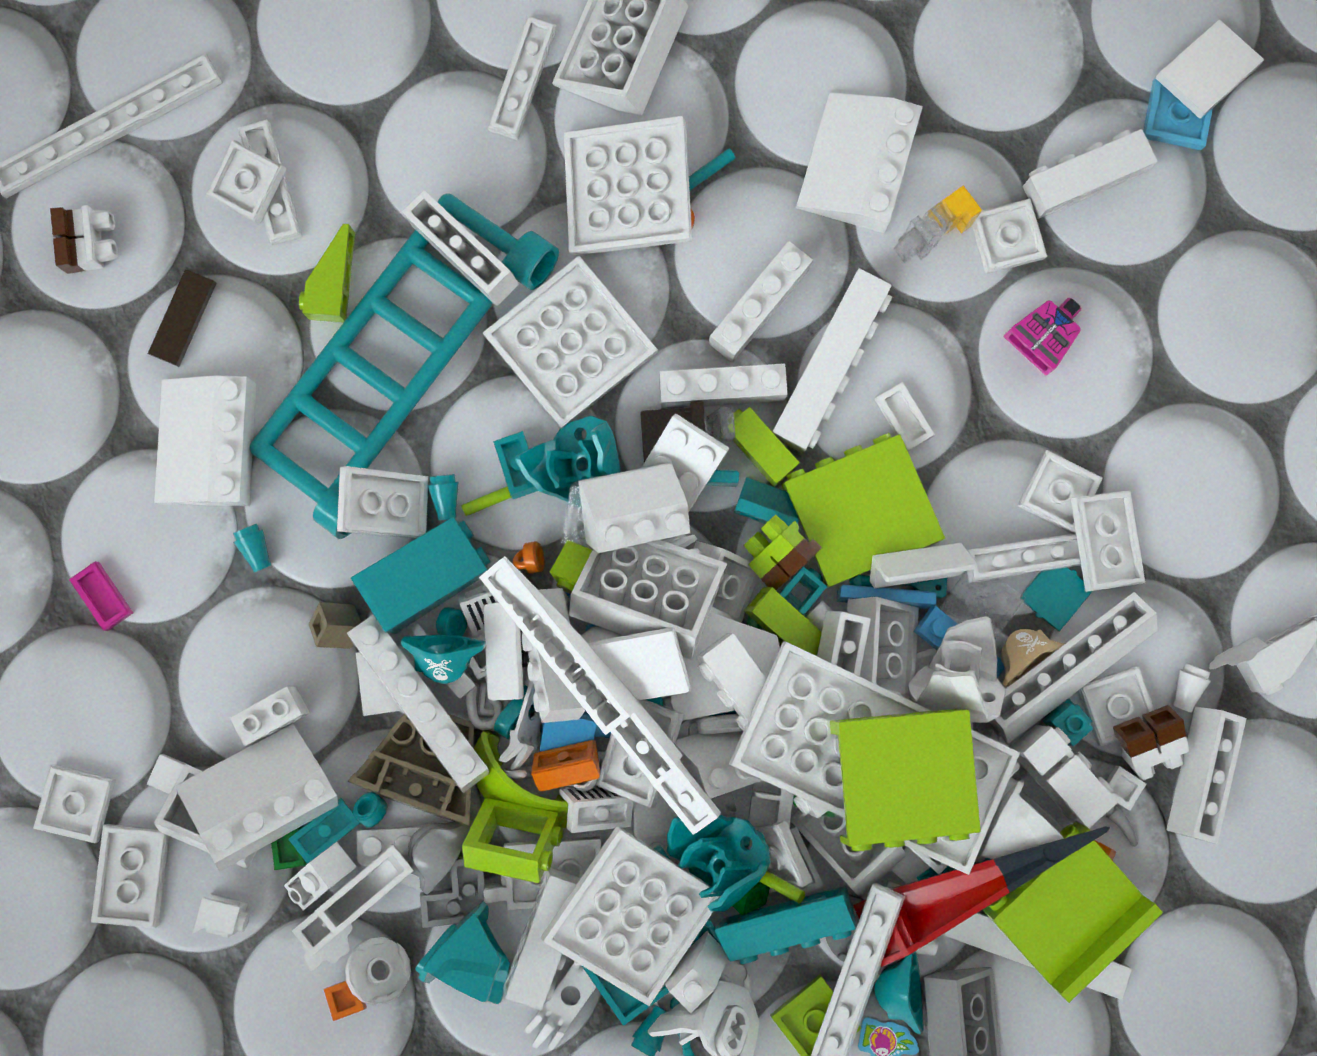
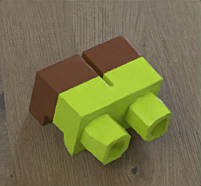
M777 515L773 516L761 528L770 538L771 543L758 531L743 545L755 558L748 564L767 587H773L775 590L780 588L822 549L814 539L808 542L798 532L799 526L796 521L788 527Z

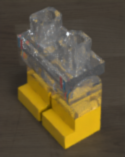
M963 185L928 210L922 219L919 215L912 219L903 236L899 238V243L894 247V250L904 263L915 255H918L922 260L939 244L942 237L957 227L960 233H963L970 228L982 209Z

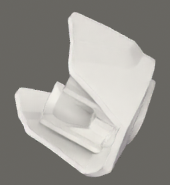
M985 616L966 620L947 629L942 643L931 662L919 670L909 683V695L914 703L931 711L955 708L967 709L970 711V722H990L1000 716L1006 689L997 679L996 646L992 623L989 617Z
M1011 777L976 857V863L983 861L985 858L994 859L1064 839L1060 834L1063 827L1046 810L1021 791L1024 786V780L1018 777L1015 780Z
M718 981L715 990L692 1013L679 1003L672 1010L661 1014L648 1029V1033L652 1037L680 1033L679 1043L681 1045L696 1037H700L704 1048L712 1056H753L758 1037L759 1018L752 998L746 988L730 982Z

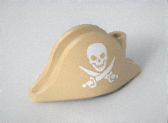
M1020 629L1014 631L1007 638L1001 650V659L1005 668L1003 685L1007 687L1013 684L1065 643L1048 639L1042 630Z

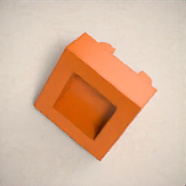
M346 981L323 989L333 1021L367 1008L365 1002L360 1001L352 994Z

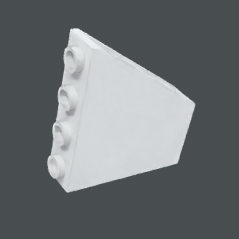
M710 612L692 659L683 657L691 686L690 691L664 698L665 707L684 714L682 721L734 711L732 706L728 709L718 697L717 692L720 689L712 679L709 682L702 675L697 667L701 662L696 656L727 633H734L767 679L780 650L777 635Z

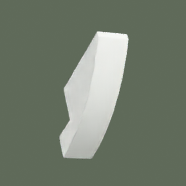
M394 845L391 846L317 908L313 914L293 929L292 932L310 955L313 956L414 870Z

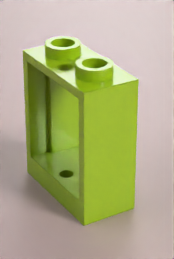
M485 798L462 844L464 867L539 883L544 871H549L551 868L554 847H559L562 841L563 827H559V813ZM497 826L540 834L533 853L495 846L489 843Z

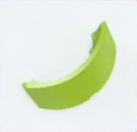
M489 730L483 731L474 747V750L489 770V774L476 783L483 797L559 813V827L565 829L567 827L568 803L560 794L557 795L555 800L542 798L516 784L501 768L504 763L499 761L501 755L498 751V744L501 738Z

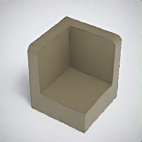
M319 602L308 625L316 647L350 649L354 644L347 632L359 625L361 621L355 606L352 604Z

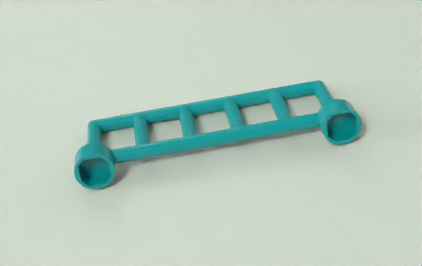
M444 194L437 201L458 222L504 252L506 257L502 260V263L512 272L515 279L528 289L534 290L538 288L553 271L559 257V249L534 231H529L519 239H516L452 194ZM416 230L250 444V451L254 456L317 503L313 512V520L337 539H343L351 534L349 532L337 531L340 474L328 488L273 446L300 411L355 452L346 466L368 469L493 305L469 280L424 250L429 242ZM412 264L469 303L444 338L387 299L388 295ZM375 313L431 352V355L406 387H403L349 347ZM337 362L393 402L392 406L368 437H365L311 397Z

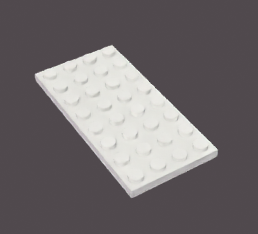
M783 642L729 765L845 818L838 735L831 734L830 720L931 710L788 642ZM971 730L981 832L969 834L970 839L949 840V836L937 837V842L931 844H918L917 839L905 841V846L967 875L971 872L1020 752Z

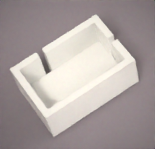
M1034 725L1010 748L1020 752L1017 760L1069 821L1072 823L1077 821L1090 828L1118 803L1111 795L1114 792L1113 788L1102 777L1098 779L1089 770L1092 764L1080 752L1074 754L1071 751L1072 749L1068 746L1071 741L1058 727L1053 729L1050 726Z

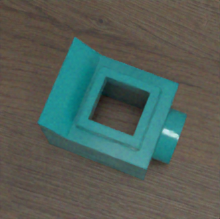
M803 566L779 594L804 615L827 586L822 582L824 578L812 568L807 570ZM798 582L810 591L803 602L791 593Z
M1069 698L1042 720L1046 725L1061 729L1071 741L1068 746H1075L1094 729L1090 725L1093 721L1078 704H1074Z

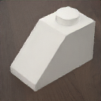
M706 931L686 951L665 982L668 991L690 1013L715 990L728 960L723 947Z

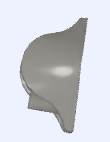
M454 821L448 823H429L419 828L411 837L408 845V856L410 859L408 864L414 870L411 874L419 877L420 889L428 895L452 868L461 852L462 844L470 826Z

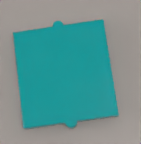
M1066 567L1039 572L1018 599L1035 612L1036 618L1044 619L1059 632L1093 591L1085 592L1084 581L1077 576V571Z

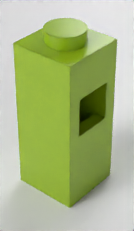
M748 407L744 412L739 408L726 420L729 425L726 427L725 433L773 487L799 465L800 462L751 407Z
M763 587L744 609V612L766 632L777 635L778 642L781 645L783 642H788L817 656L822 632L773 587Z

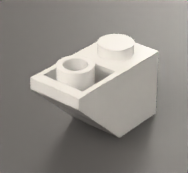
M336 842L309 862L284 887L287 889L290 899L298 904L302 910H305L353 871L356 865L338 842Z

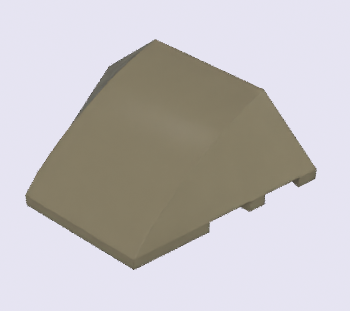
M404 713L388 732L389 734L375 751L371 752L368 759L350 777L348 782L434 816L470 826L471 788L464 793L461 791ZM448 714L473 747L474 725L468 720Z

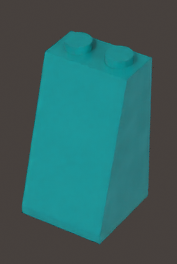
M452 517L351 577L354 585L386 633L397 634L478 581L479 577L489 569L487 565L491 563V560L482 547L475 548L470 540L474 534L464 520L459 523L457 519Z

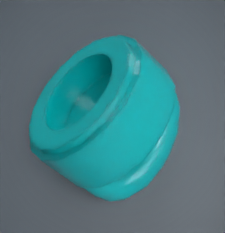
M452 607L443 608L436 620L437 633L439 635L463 636L467 628V620L463 611Z
M368 792L356 801L353 815L362 825L368 828L374 827L384 818L388 806L386 801L377 793Z

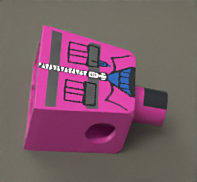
M1067 298L1059 307L1048 300L1015 324L1003 337L1047 376L1056 369L1081 331V328L1073 321V318L1081 311V307L1071 298Z

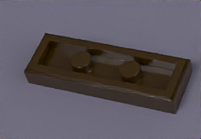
M185 269L147 354L180 367L217 284L214 280Z

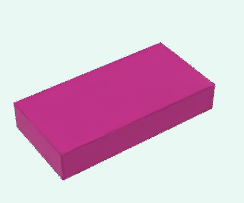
M93 562L69 579L103 631L110 630L133 614V611L100 562Z

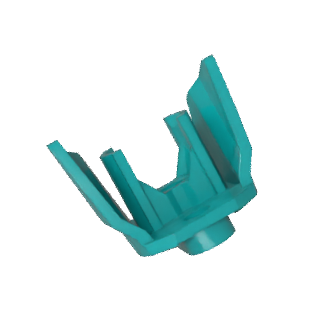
M588 416L567 423L562 429L560 428L553 440L531 447L515 457V461L524 477L536 486L539 492L554 496L579 507L582 506L578 481L621 472L613 432L607 421L595 416ZM584 429L586 430L587 434L585 439H583L582 437V431Z
M719 815L717 819L693 835L681 819L675 817L667 833V852L671 857L680 861L677 864L679 868H689L691 874L711 886L699 893L700 897L721 896L707 906L711 912H725L738 902L761 880L771 863L769 846L764 835L756 830L750 821L746 819ZM750 839H751V840H752V847H751V849H746L747 847L750 846Z
M484 901L467 914L458 925L452 924L421 959L415 970L420 974L418 978L424 983H430L437 978L452 988L481 1002L489 1001L499 1004L502 1001L503 987L511 963L486 922L489 908Z

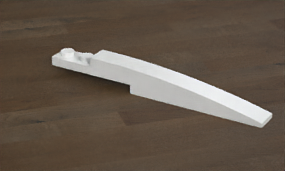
M505 556L479 577L602 732L605 735L609 732L613 734L689 831L694 835L717 819L721 813L720 810L680 762L683 756L627 687L538 589Z

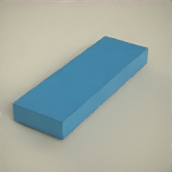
M842 585L837 591L836 601L848 603L849 599L880 597L920 609H929L936 605V593Z

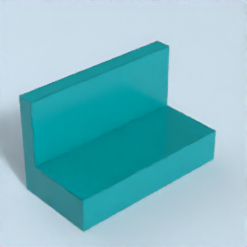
M746 477L734 513L766 524L775 515L784 521L788 527L794 521L798 524V515L788 492Z

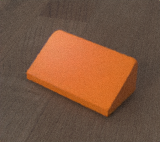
M590 740L534 753L531 775L539 791H546L598 779L600 777L596 741Z

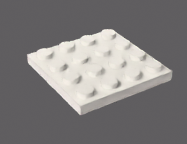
M683 116L564 132L570 254L574 256L692 241L686 119Z
M580 256L576 257L483 332L486 339L561 429L567 423L575 420L658 352V349Z
M616 826L542 934L541 939L547 945L650 1006L714 912H711L707 906L721 896L701 898L699 893L710 888V885L687 870L679 868L676 863Z

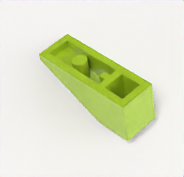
M342 224L306 280L305 291L300 292L299 308L303 310L302 313L309 320L344 323L347 319L355 232L349 224Z

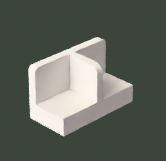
M764 780L754 783L748 820L754 826H765L786 820L790 827L794 794Z

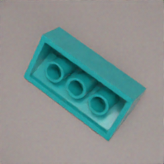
M843 886L805 896L801 903L790 900L756 909L743 916L737 914L723 918L715 928V932L729 961L739 960L740 964H747L758 960L759 954L770 952L771 956H778L789 952V947L801 944L802 948H808L820 944V938L832 936L833 940H839L852 935L851 930L856 929L857 921L847 887Z

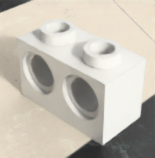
M286 686L230 717V720L243 745L249 746L309 715L310 712L297 687Z

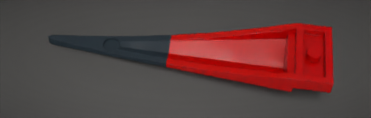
M1105 826L974 864L969 875L959 870H953L891 888V890L904 895L905 899L880 966L883 967L917 951L1107 833L1110 827ZM867 899L853 905L859 919Z

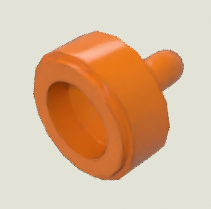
M537 541L525 543L523 549L515 554L513 565L517 569H526L529 574L542 572L545 558L541 544Z

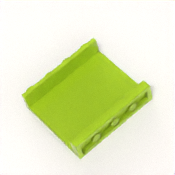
M890 433L881 435L873 439L874 445L863 449L861 445L844 451L845 457L834 461L833 457H829L815 463L817 469L805 473L804 469H800L786 475L788 481L782 484L783 491L787 490L808 541L810 542L814 539L822 547L815 554V558L823 574L824 580L822 582L827 588L871 570L873 555L920 549L945 539L900 434L891 437Z
M955 708L830 720L831 734L838 735L847 831L846 835H840L841 843L851 846L852 851H867L872 849V844L884 843V847L905 846L906 840L917 839L918 844H931L937 842V837L949 836V840L970 839L969 834L981 832L969 710Z
M1075 821L1073 824L1064 827L1060 834L1067 838L1091 830ZM1095 840L983 909L1054 990L1068 1003L1163 913L1154 902L1142 895Z

